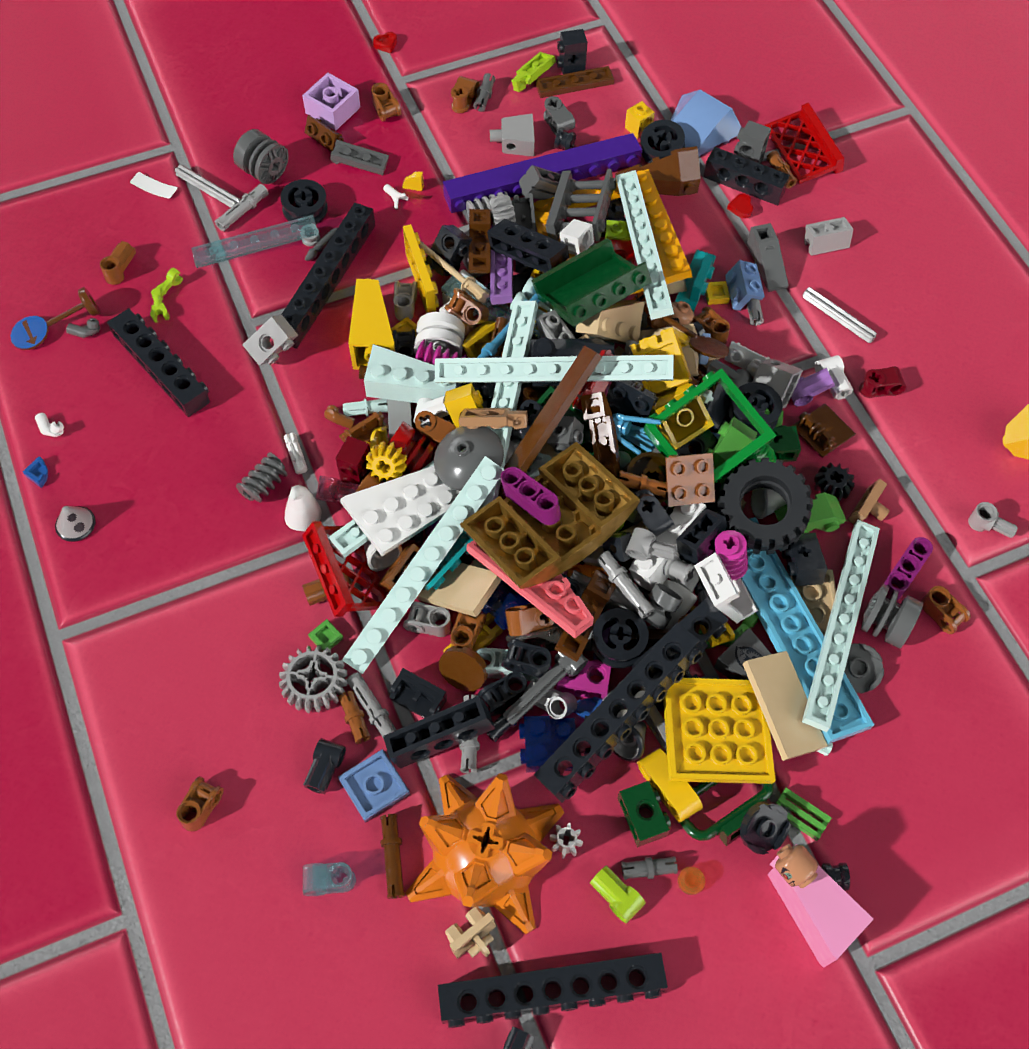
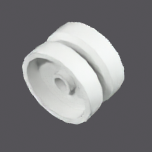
M431 312L420 317L417 323V336L414 343L415 354L421 342L425 339L426 347L430 342H433L434 350L441 345V353L450 349L449 356L452 357L455 352H458V358L462 357V344L465 336V325L462 320L446 312Z

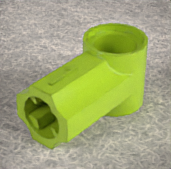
M607 865L590 881V884L610 904L609 907L613 913L624 923H628L646 904L643 897L633 887L626 886Z

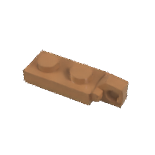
M465 408L459 417V426H467L469 429H477L481 426H490L493 429L512 426L514 429L527 428L528 425L527 411H511L510 408Z

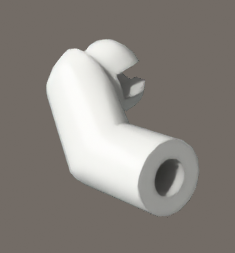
M39 413L35 416L39 430L43 435L59 437L63 434L64 425L58 421L57 424L55 421L49 423L45 413Z

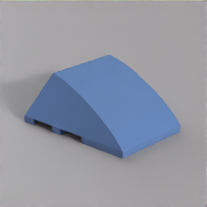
M702 90L682 95L670 120L679 124L683 129L685 148L697 146L699 156L712 151L715 146L721 143H729L730 139L738 136L739 130L742 127L731 107Z

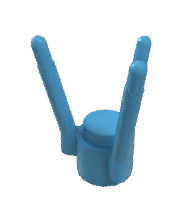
M620 413L612 414L618 441L638 455L641 454V451L621 436L628 435L630 429L645 433L643 431L644 428L633 425L629 421L661 424V420L627 416Z

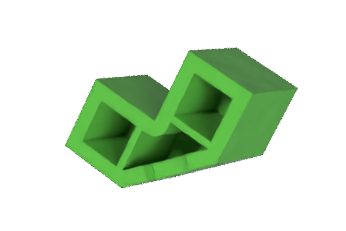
M735 417L729 423L725 422L718 431V434H720L718 443L713 449L708 448L705 452L713 453L714 470L754 441L757 432ZM725 477L721 479L719 483L724 484Z
M825 492L815 495L811 510L812 514L804 533H808L815 528L825 532H833L840 527V524L847 521L835 496ZM787 504L774 511L778 522L784 519L787 513Z

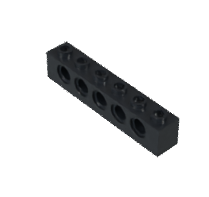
M128 308L107 322L112 335L187 417H190L210 403L207 395L209 393L207 386L202 381L198 382L193 371L189 367L185 368L183 366V362L177 354L172 355L169 346L164 340L159 341L157 339L158 336L154 329L145 326L146 323L140 314L137 313L135 315Z

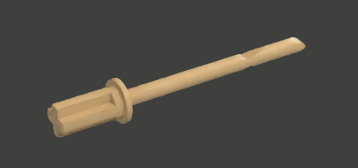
M420 242V249L423 248L427 255L462 283L461 290L469 293L479 302H486L489 293L476 283L475 278L472 276L465 278L428 246Z

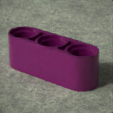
M509 467L503 470L500 478L507 498L545 525H553L560 520L559 502L554 493L516 467Z
M924 537L915 538L884 582L885 585L889 586L887 598L896 589L899 591L897 598L899 600L932 553L933 545L928 539ZM892 584L897 585L899 589L893 587Z

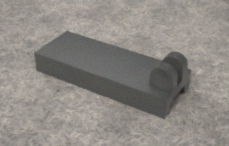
M336 140L335 148L331 153V160L335 164L340 162L380 175L384 174L389 155Z

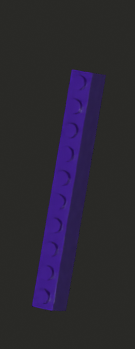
M634 133L443 181L444 197L451 213L466 210V202L468 200L473 203L474 199L478 198L481 201L483 196L489 199L491 194L497 196L498 192L503 194L507 192L510 198L515 195H523L519 180L526 174L531 165L562 174V171L571 170L572 179L579 181L607 172V169H612V172L640 164L642 148Z

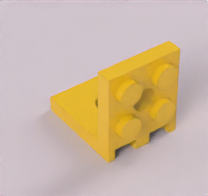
M668 328L661 331L658 336L653 335L640 340L639 344L630 345L633 355H674V381H642L644 390L646 388L651 392H655V396L692 382L682 351L683 347L689 345L690 339L688 335L674 328Z

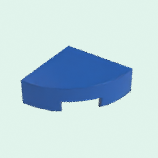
M39 456L23 471V474L42 488L48 478V468L44 460Z
M593 697L578 700L577 709L574 713L584 719L585 716H589L601 704L602 699Z

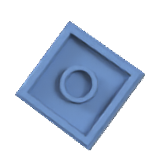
M383 749L338 777L365 822L410 794V791Z

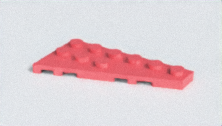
M474 540L467 544V552L572 637L576 638L593 625V616L581 598L572 591L570 582L562 574L541 584L520 589Z

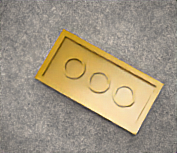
M411 224L403 226L406 257L413 277L417 281V288L426 314L436 312V308L439 307L436 296L438 289L436 282H431L432 272L430 265H425V251L423 248H419L420 238L418 232L414 233Z

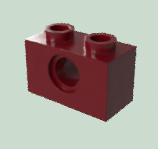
M350 436L346 438L335 459L341 482L348 487L358 488L367 476L368 469L366 467L368 461L366 456L371 450L369 443Z

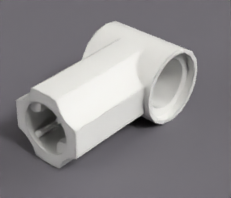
M836 355L815 362V372L827 368L835 384L834 387L829 389L834 399L841 400L852 393L853 388L844 373V364L840 356Z
M445 396L434 400L420 398L417 402L414 423L416 415L422 411H429L440 418L450 415L444 404ZM429 419L426 421L421 420L423 428L426 425L431 426Z

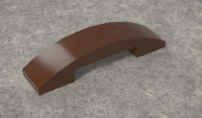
M469 209V237L472 238L469 245V273H490V244L487 231L490 230V209Z
M604 392L580 396L584 420L589 421L594 458L617 479H620L618 477L620 472L618 439L607 398Z
M598 570L594 572L580 597L594 618L593 625L576 638L563 629L555 646V650L576 662L579 660L588 642L596 620L616 587L615 583L609 581L607 575Z

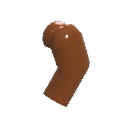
M329 405L327 410L324 411V416L327 420L348 429L352 428L355 419L339 413V409L335 405Z

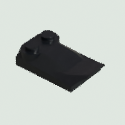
M543 337L530 341L531 357L578 356L584 345L598 354L602 350H611V354L615 355L614 345L608 344L600 338L549 339ZM532 382V388L557 387L560 382Z

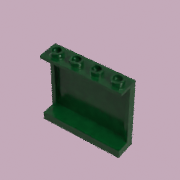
M608 238L531 280L538 299L550 309H555L557 314L573 327L652 283L646 262L637 266L615 253L612 241Z

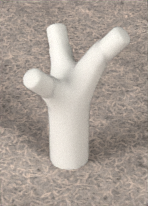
M386 184L383 188L392 197L395 209H398L399 199H409L405 193L398 192L389 184Z

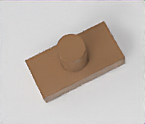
M878 479L871 484L847 520L854 525L857 520L862 521L871 513L882 521L890 510L877 500L887 486V483Z

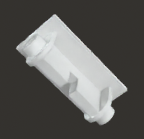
M732 341L729 346L728 356L724 360L746 370L750 362L753 361L760 365L762 361L768 360L770 357L762 356L740 345L739 342L735 343Z

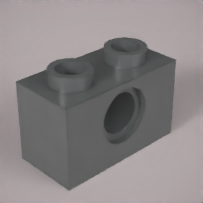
M749 120L745 128L741 127L737 139L740 141L735 146L734 154L761 164L771 128Z

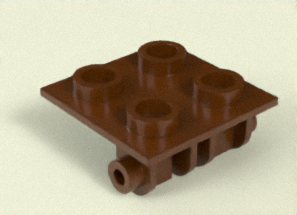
M826 403L811 413L803 412L799 416L800 420L792 425L796 426L797 433L822 458L856 435Z

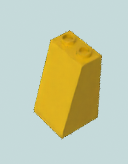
M356 279L348 343L354 370H359L360 365L368 366L373 344L395 352L394 340L379 280Z
M687 383L657 395L659 399L656 405H653L649 416L654 413L659 415L666 410L664 406L674 398L678 401L684 396L683 392L693 384ZM698 396L659 425L657 429L672 448L676 450L714 426V423L701 397Z

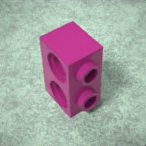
M599 660L588 661L576 678L564 676L557 683L556 690L562 693H572L575 697H599L603 699L608 692L611 667ZM597 675L602 678V681L594 682L590 677Z

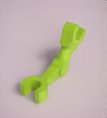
M174 267L168 271L166 280L151 291L154 305H152L150 315L155 323L158 322L157 316L163 314L165 320H169L170 315L162 302L163 295L167 293L172 285L177 286L184 280L179 276L180 271Z

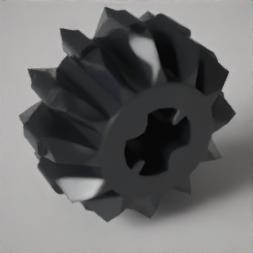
M830 462L827 467L822 466L815 475L814 490L833 495L839 502L842 498H848L855 486L853 482L854 475L848 474L849 468L842 469L840 463L835 467Z

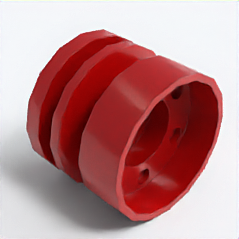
M403 421L387 445L389 446L390 443L394 442V448L402 447L400 454L407 455V460L405 461L407 464L406 469L410 471L408 474L420 471L427 465L432 457L436 443L431 440L426 448L421 445L426 436H421L415 442L412 438L416 429Z

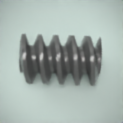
M268 452L267 457L262 458L261 464L255 465V470L249 471L248 477L242 478V483L236 484L237 490L250 501L255 500L261 503L262 499L259 494L268 496L269 493L266 487L274 490L275 486L272 481L280 483L281 479L278 475L280 474L284 477L288 475L281 460L271 452Z

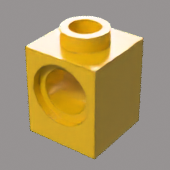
M643 101L627 109L625 128L630 133H634L637 139L640 138L643 130L654 122L655 112Z

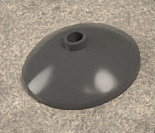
M467 426L458 427L448 433L439 443L434 456L435 472L446 486L461 491L485 456L500 467L502 466L504 458L502 442L497 434L486 426H481L477 429H469Z

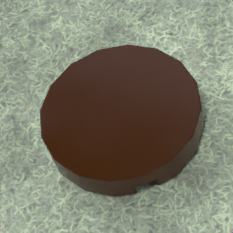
M452 646L445 650L439 660V670L442 676L457 689L475 691L482 687L488 677L485 661L477 652L470 648L463 647L461 649L457 648V646Z

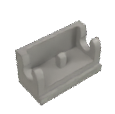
M845 217L812 223L805 227V245L810 244L809 253L811 256L850 248L853 228Z

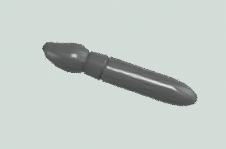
M337 228L328 232L308 251L305 257L306 261L317 257L318 253L326 247Z

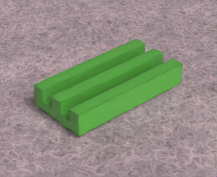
M788 788L784 789L776 802L818 828L815 831L788 813L787 820L791 825L815 841L820 839L821 834L832 819ZM785 798L789 799L802 809L806 810L807 812L821 820L822 823L813 818L812 816H810L809 814H807L806 812H804L803 810H801L800 808H798L797 806H795L794 804H792L791 802H789L788 800H786Z

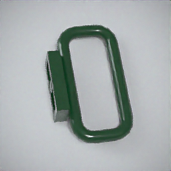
M700 782L692 789L699 797L719 782ZM763 784V789L705 830L697 829L689 818L679 822V824L688 835L699 841H707L720 834L719 838L727 846L740 837V826L748 810L758 802L766 801L772 795L774 784Z

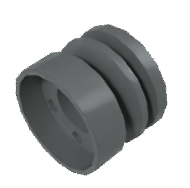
M251 129L244 133L238 140L233 154L235 165L247 174H251L263 184L274 183L285 171L289 157L288 150L282 144L271 139L258 129Z
M882 584L881 588L873 594L865 609L860 630L867 632L873 623L875 627L872 636L876 637L882 629L887 630L885 642L900 649L915 626L922 610L923 602L908 595L901 604L897 603L899 591L895 589L890 597L887 598L889 586Z

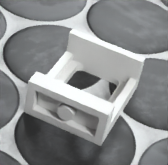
M714 553L694 565L714 606L733 621L739 623L758 611L742 579L731 580L718 554Z

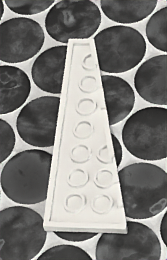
M511 440L505 465L519 445L518 443L511 442ZM434 466L346 495L341 498V504L383 557L441 519L460 491L446 486L437 476Z

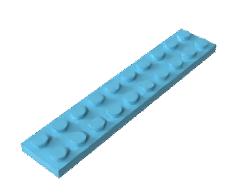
M756 517L750 518L751 521L759 524ZM747 548L748 570L741 579L758 610L756 614L777 653L788 652L808 699L824 636L777 553L774 552V554L767 555L766 551H760V554H753V549ZM845 672L831 727L827 732L822 731L827 744L867 731L874 726Z

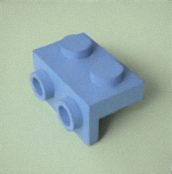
M739 260L725 275L734 310L740 311L752 298L762 300L765 297L757 264Z

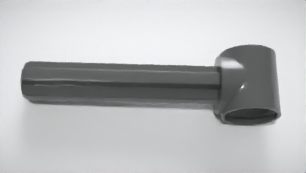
M558 652L554 657L556 664L503 714L506 721L514 725L564 676L574 677L586 666L588 659L581 654L576 662Z

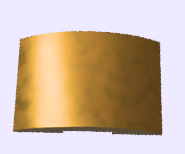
M575 442L538 468L539 475L534 478V480L557 496L561 512V518L557 523L545 525L509 498L503 500L500 496L460 523L463 530L520 589L529 588L548 581L585 559L626 521L640 503V499L578 442Z

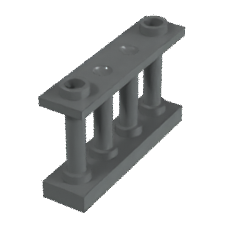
M607 169L604 180L576 181L572 179L571 170L562 171L545 225L548 237L559 240L560 232L570 223L564 222L567 217L594 216L593 221L587 223L592 224L595 241H600L602 232H605V219L613 191H616L617 181L616 178H613L612 169ZM601 189L600 194H573L576 190ZM598 202L597 207L568 208L572 203Z

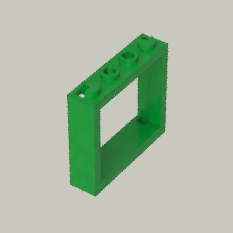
M722 368L716 373L712 370L702 378L703 382L697 387L695 384L691 385L683 392L684 396L678 401L674 398L664 406L666 410L659 415L654 413L648 417L661 420L662 424L717 382L722 386L761 435L714 470V485L727 476L729 472L735 470V467L743 464L770 444L777 436ZM645 424L643 431L665 457L678 455L657 429L659 425Z

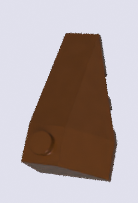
M694 146L671 151V155L659 159L658 156L652 159L653 162L644 166L637 164L615 173L616 178V175L649 169L660 195L683 196L698 193L701 180L698 148Z

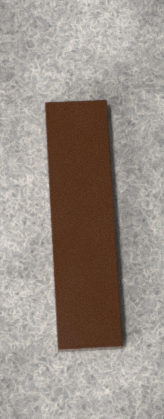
M609 66L535 80L540 98L614 84V77Z

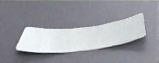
M138 172L130 181L131 184L164 198H171L178 189V187L156 181L141 172Z

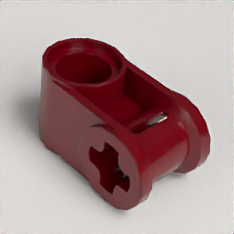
M896 366L868 370L865 374V381L859 387L860 393L867 398L896 396L906 390V384L900 369Z

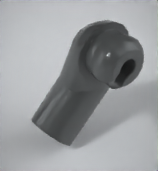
M96 318L88 319L87 325L83 327L69 323L66 328L68 334L81 338L89 337L100 330L99 320Z

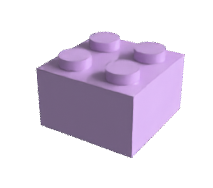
M330 73L325 74L302 95L305 113L315 119L319 118L322 123L334 130H337L361 107L358 89Z

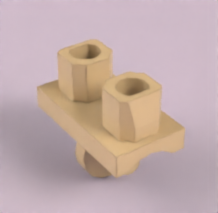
M474 907L465 915L472 927L463 932L459 925L455 923L445 931L450 942L449 946L457 959L467 951L472 958L480 951L485 957L490 954L486 946L494 940L489 933L496 927L494 918L489 912L485 914L478 907Z

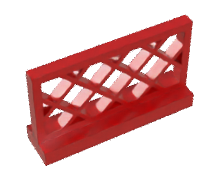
M809 102L801 105L800 111L765 124L766 127L771 128L770 138L784 161L790 166V171L797 179L798 184L834 171L835 174L843 171L844 156ZM798 118L801 121L800 126L790 124L791 121ZM776 127L784 128L782 133L774 132L772 129ZM787 129L797 131L796 136L786 135ZM800 133L809 134V140L799 138ZM782 140L793 142L791 147L781 144ZM795 144H803L806 147L804 151L795 149ZM809 146L818 148V154L807 152ZM790 155L801 156L800 161L791 160ZM804 158L815 159L813 165L803 163ZM818 160L827 162L828 166L819 167L816 165ZM800 168L810 170L808 174L803 176L798 171Z
M313 521L302 537L334 617H343L346 612L377 610L387 595L385 590L377 585L380 582L377 571L371 570L368 566L364 544L354 551L362 557L363 562L351 556V553L344 558L345 560L342 564L337 561L334 553L340 557L342 556L330 544L326 534L331 536L343 526H323L321 521ZM347 562L359 569L358 572L355 573L346 567ZM361 572L370 576L371 583L360 576ZM342 573L353 579L351 584L345 581ZM356 582L367 589L365 594L354 587ZM370 591L378 596L379 602L368 596ZM351 593L361 599V602L354 603Z

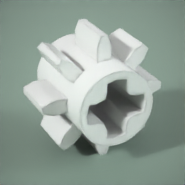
M568 823L567 827L564 828L556 825L557 835H550V840L556 842L552 847V851L559 850L562 853V858H565L566 854L570 852L573 856H576L575 846L581 847L583 845V841L577 839L581 830L577 829L574 831L571 828V823ZM564 836H569L570 842L568 845L563 844Z

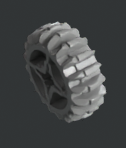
M307 645V652L302 653L301 650L297 649L298 656L289 655L290 663H283L282 667L285 671L279 672V677L282 679L279 682V687L283 689L281 692L282 696L288 698L287 702L289 705L295 704L296 709L299 711L305 706L307 713H310L312 707H315L316 712L320 713V706L325 705L326 709H330V701L338 703L339 700L336 695L344 693L342 687L348 684L347 679H345L348 674L347 670L343 669L345 664L342 660H339L337 653L331 655V650L328 647L322 652L321 647L318 645L315 651H312L311 647ZM320 664L329 667L333 671V675L322 672ZM294 683L305 686L307 694L298 692L294 688ZM327 688L323 692L317 694L319 690Z

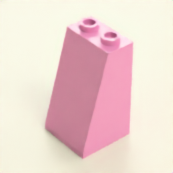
M776 856L770 863L773 869L767 875L819 964L824 968L843 954L871 923L873 918L819 865L816 871L818 876L813 882L804 888L799 886L791 887L775 868L776 861L779 858Z

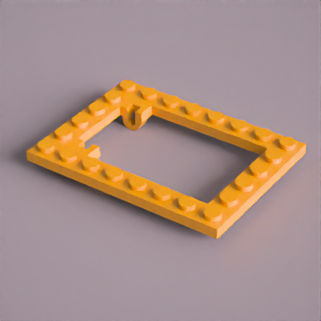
M649 169L637 171L666 284L692 277L691 268ZM618 185L616 191H613L611 200L621 198ZM601 189L576 190L573 194H600ZM554 197L534 203L537 232L547 237L545 225ZM598 202L572 203L568 208H587L597 205ZM641 288L640 290H638V291H636V292H634V293H632V294L639 293V292H642V291H644V290H643V288Z

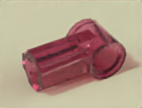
M320 476L315 499L336 503V501L341 502L342 497L355 493L360 484L340 481V479Z

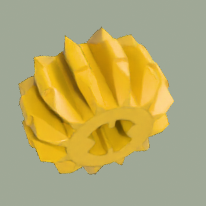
M385 441L379 445H374L371 448V452L366 456L368 461L366 469L373 470L371 477L379 476V482L383 481L384 478L390 481L401 477L402 472L407 468L405 463L407 455L400 454L402 447L396 449L394 448V442L388 446Z

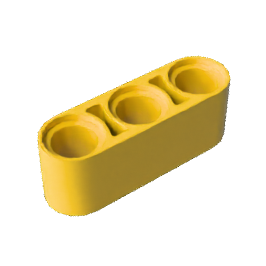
M658 749L637 762L638 768L646 781L650 782L652 788L655 787L661 801L678 822L684 821L703 808L701 800L688 782L669 781L667 755L663 750Z

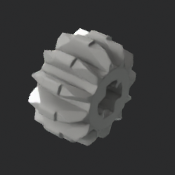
M499 195L490 199L489 207L494 226L504 218L516 223L514 207L508 195Z

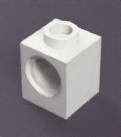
M573 219L560 232V241L568 245L569 254L578 255L594 243L592 224Z

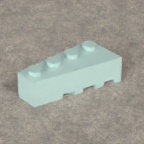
M373 344L364 378L366 397L417 403L420 398L434 400L445 396L446 391L456 388V383H435V365Z

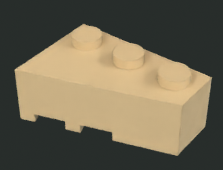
M620 300L576 326L575 332L616 344H626L628 340L638 342L645 301Z

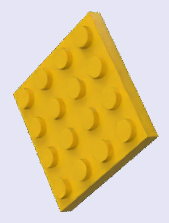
M682 678L667 690V695L663 699L669 781L773 784L776 781L770 729L749 680Z

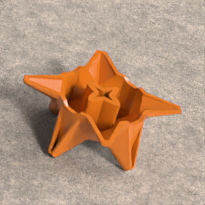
M499 773L479 798L474 796L449 774L441 777L439 785L444 815L423 816L420 819L419 825L432 848L433 859L405 892L410 903L453 895L461 901L463 906L496 908L523 933L528 934L536 929L528 885L533 877L551 860V850L540 842L564 814L562 807L558 803L518 810L514 806L507 775ZM489 840V842H488L489 844L487 845V847L485 848V850H484V852H483V849H482V848L485 847V844H487V841Z

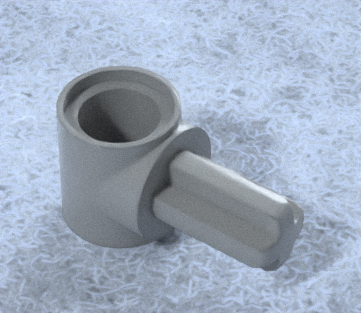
M989 502L979 503L968 518L970 527L976 531H990L993 529L1012 538L1018 530L1016 525L998 517L999 513L996 507Z
M635 528L626 553L630 557L642 561L651 558L652 555L673 560L677 554V547L656 541L655 535L649 530Z

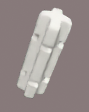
M293 432L286 434L284 439L295 472L297 474L306 473L308 470L296 434Z

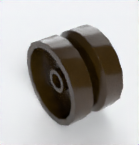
M641 453L622 469L624 472L639 476L645 474L647 478L667 482L666 457L660 453ZM620 477L621 480L628 481V479ZM657 487V489L667 491V489ZM667 492L664 498L654 495L660 504L667 500ZM645 500L644 506H647L649 503Z

